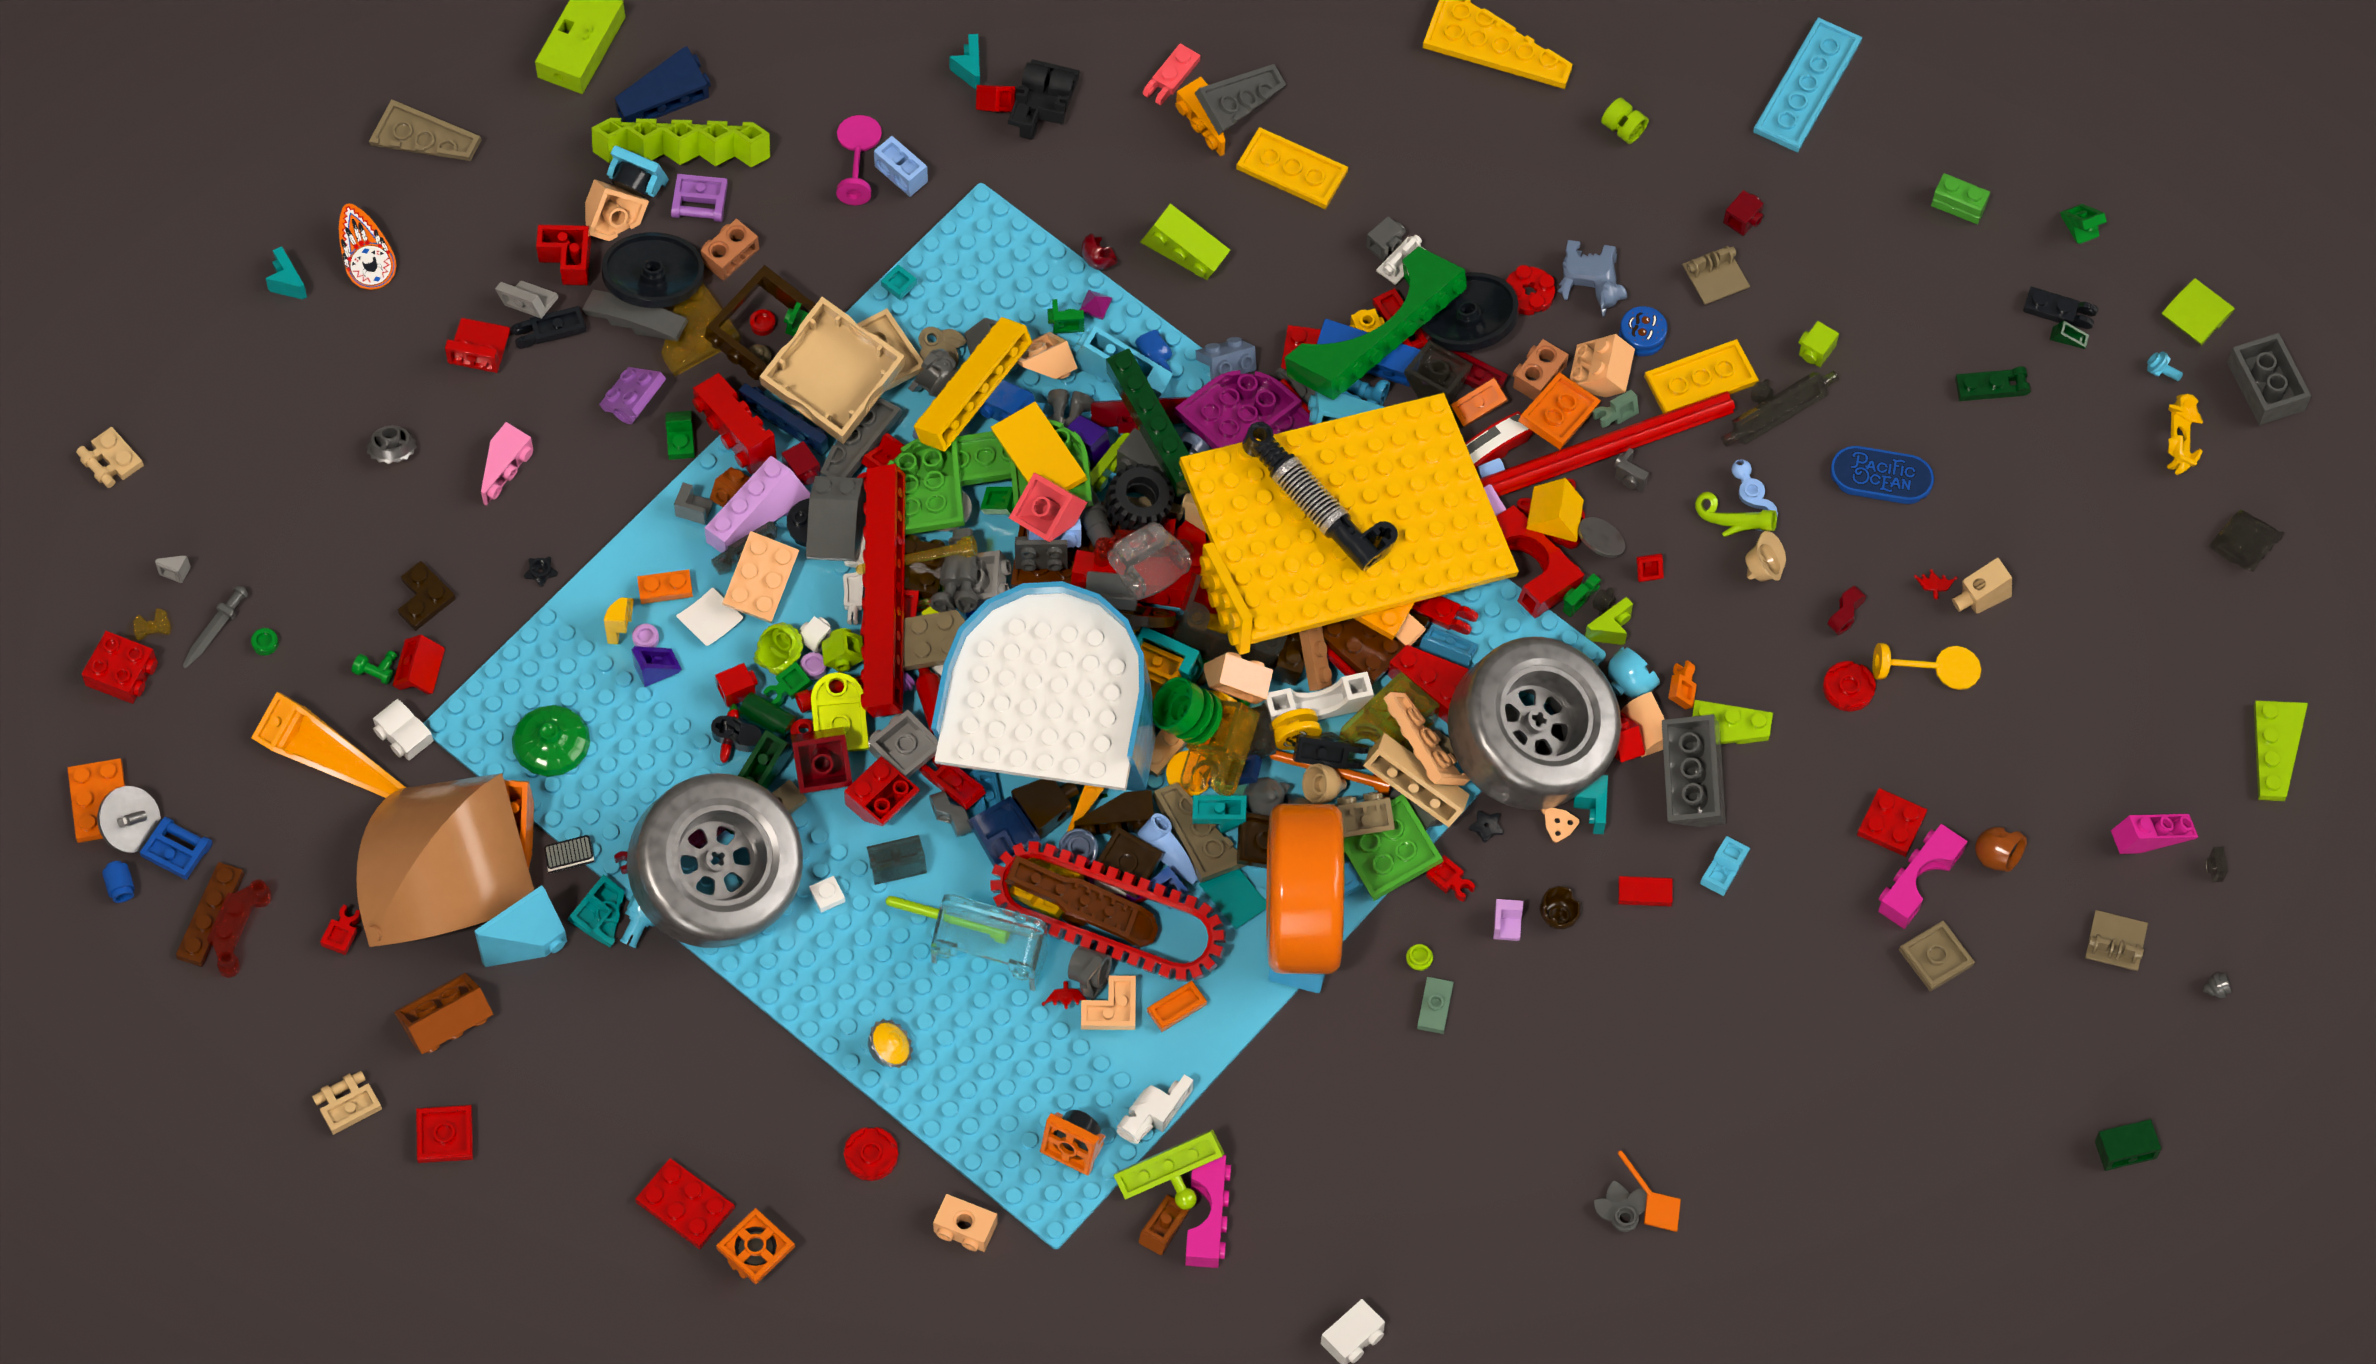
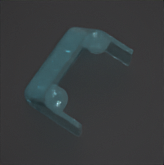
M946 894L943 896L931 942L932 963L937 964L939 957L950 958V956H955L957 951L1004 963L1008 965L1013 977L1019 980L1029 979L1030 990L1035 991L1048 954L1047 924L1036 917L961 896Z

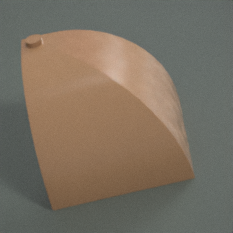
M502 773L401 788L389 795L377 807L366 826L361 840L356 876L359 910L369 947L428 938L489 921L534 891Z

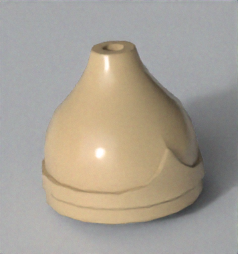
M1323 764L1310 765L1306 769L1302 780L1304 796L1313 804L1332 801L1347 786L1346 780L1342 779L1334 768Z

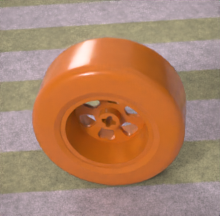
M1278 804L1270 811L1268 826L1266 892L1268 964L1271 970L1280 974H1332L1340 967L1343 945L1344 831L1342 813L1338 807L1331 804Z

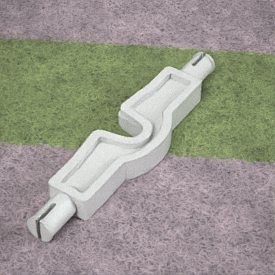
M862 535L856 562L844 561L845 566L859 569L858 572L843 575L844 609L848 610L847 624L852 625V616L853 625L858 624V610L863 609L864 585L862 576L865 573L863 550L866 546L864 535Z

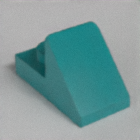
M968 34L969 44H964V55L950 56L949 66L954 74L976 90L977 85H980L978 34Z
M283 247L274 249L275 260L272 261V265L276 273L266 278L268 290L302 300L307 298L305 286Z
M1602 775L1583 792L1576 795L1574 799V808L1589 809V824H1593V834H1604L1608 775Z
M1193 795V824H1220V833H1224L1246 822L1247 795Z

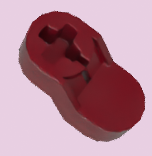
M1857 586L1849 588L1842 594L1839 599L1840 610L1827 623L1837 635H1841L1851 628L1855 620L1854 611L1866 600V596Z

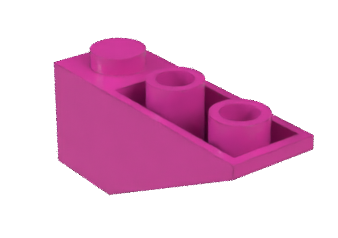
M2189 814L2129 815L2111 830L2120 854L2143 853L2198 838Z

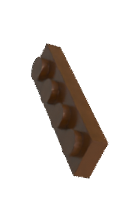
M221 862L217 863L176 953L178 960L200 967L203 966L244 876L242 869Z

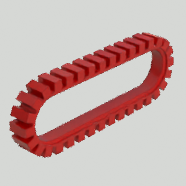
M1029 841L1028 851H1026L1022 843L1012 846L1015 855L1028 861L1038 860L1047 862L1187 913L1201 920L1206 926L1208 933L1207 947L1199 958L1183 964L1169 961L1017 904L1011 897L1009 884L1005 882L1015 856L1012 857L1007 851L999 857L1006 864L1005 867L995 864L992 870V874L1000 878V880H990V885L993 893H1000L993 897L998 908L1002 909L1005 907L1002 913L1012 921L1020 913L1017 923L1026 928L1030 927L1032 919H1034L1035 922L1032 928L1045 934L1048 925H1050L1048 934L1053 938L1060 940L1063 931H1066L1064 940L1067 943L1076 946L1080 936L1082 937L1080 946L1093 949L1094 943L1097 942L1096 951L1109 954L1110 948H1113L1111 957L1116 961L1123 963L1127 953L1129 954L1126 962L1128 965L1139 969L1143 959L1145 960L1142 968L1144 971L1155 974L1156 968L1159 965L1161 966L1158 973L1160 977L1170 980L1173 971H1176V980L1179 982H1188V972H1191L1194 980L1203 978L1204 974L1201 967L1204 966L1209 972H1212L1218 965L1211 957L1214 956L1222 959L1225 949L1222 946L1216 945V943H1226V932L1224 930H1216L1224 925L1218 914L1210 917L1214 910L1205 902L1197 909L1200 901L1197 897L1187 895L1185 903H1181L1184 894L1172 889L1169 898H1167L1168 888L1166 886L1156 883L1154 891L1151 892L1150 889L1153 883L1142 877L1139 880L1138 886H1134L1137 877L1128 872L1124 873L1122 881H1120L1121 871L1119 869L1109 866L1106 875H1104L1103 872L1106 866L1093 860L1091 868L1087 869L1090 862L1087 857L1077 855L1075 863H1072L1074 854L1062 849L1059 858H1057L1059 849L1046 843L1043 852H1041L1042 845L1040 842Z

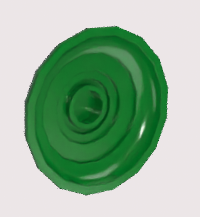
M556 705L538 707L525 714L517 723L512 736L513 754L520 765L533 774L546 777L563 775L576 768L586 757L590 745L589 729L582 717L569 708Z

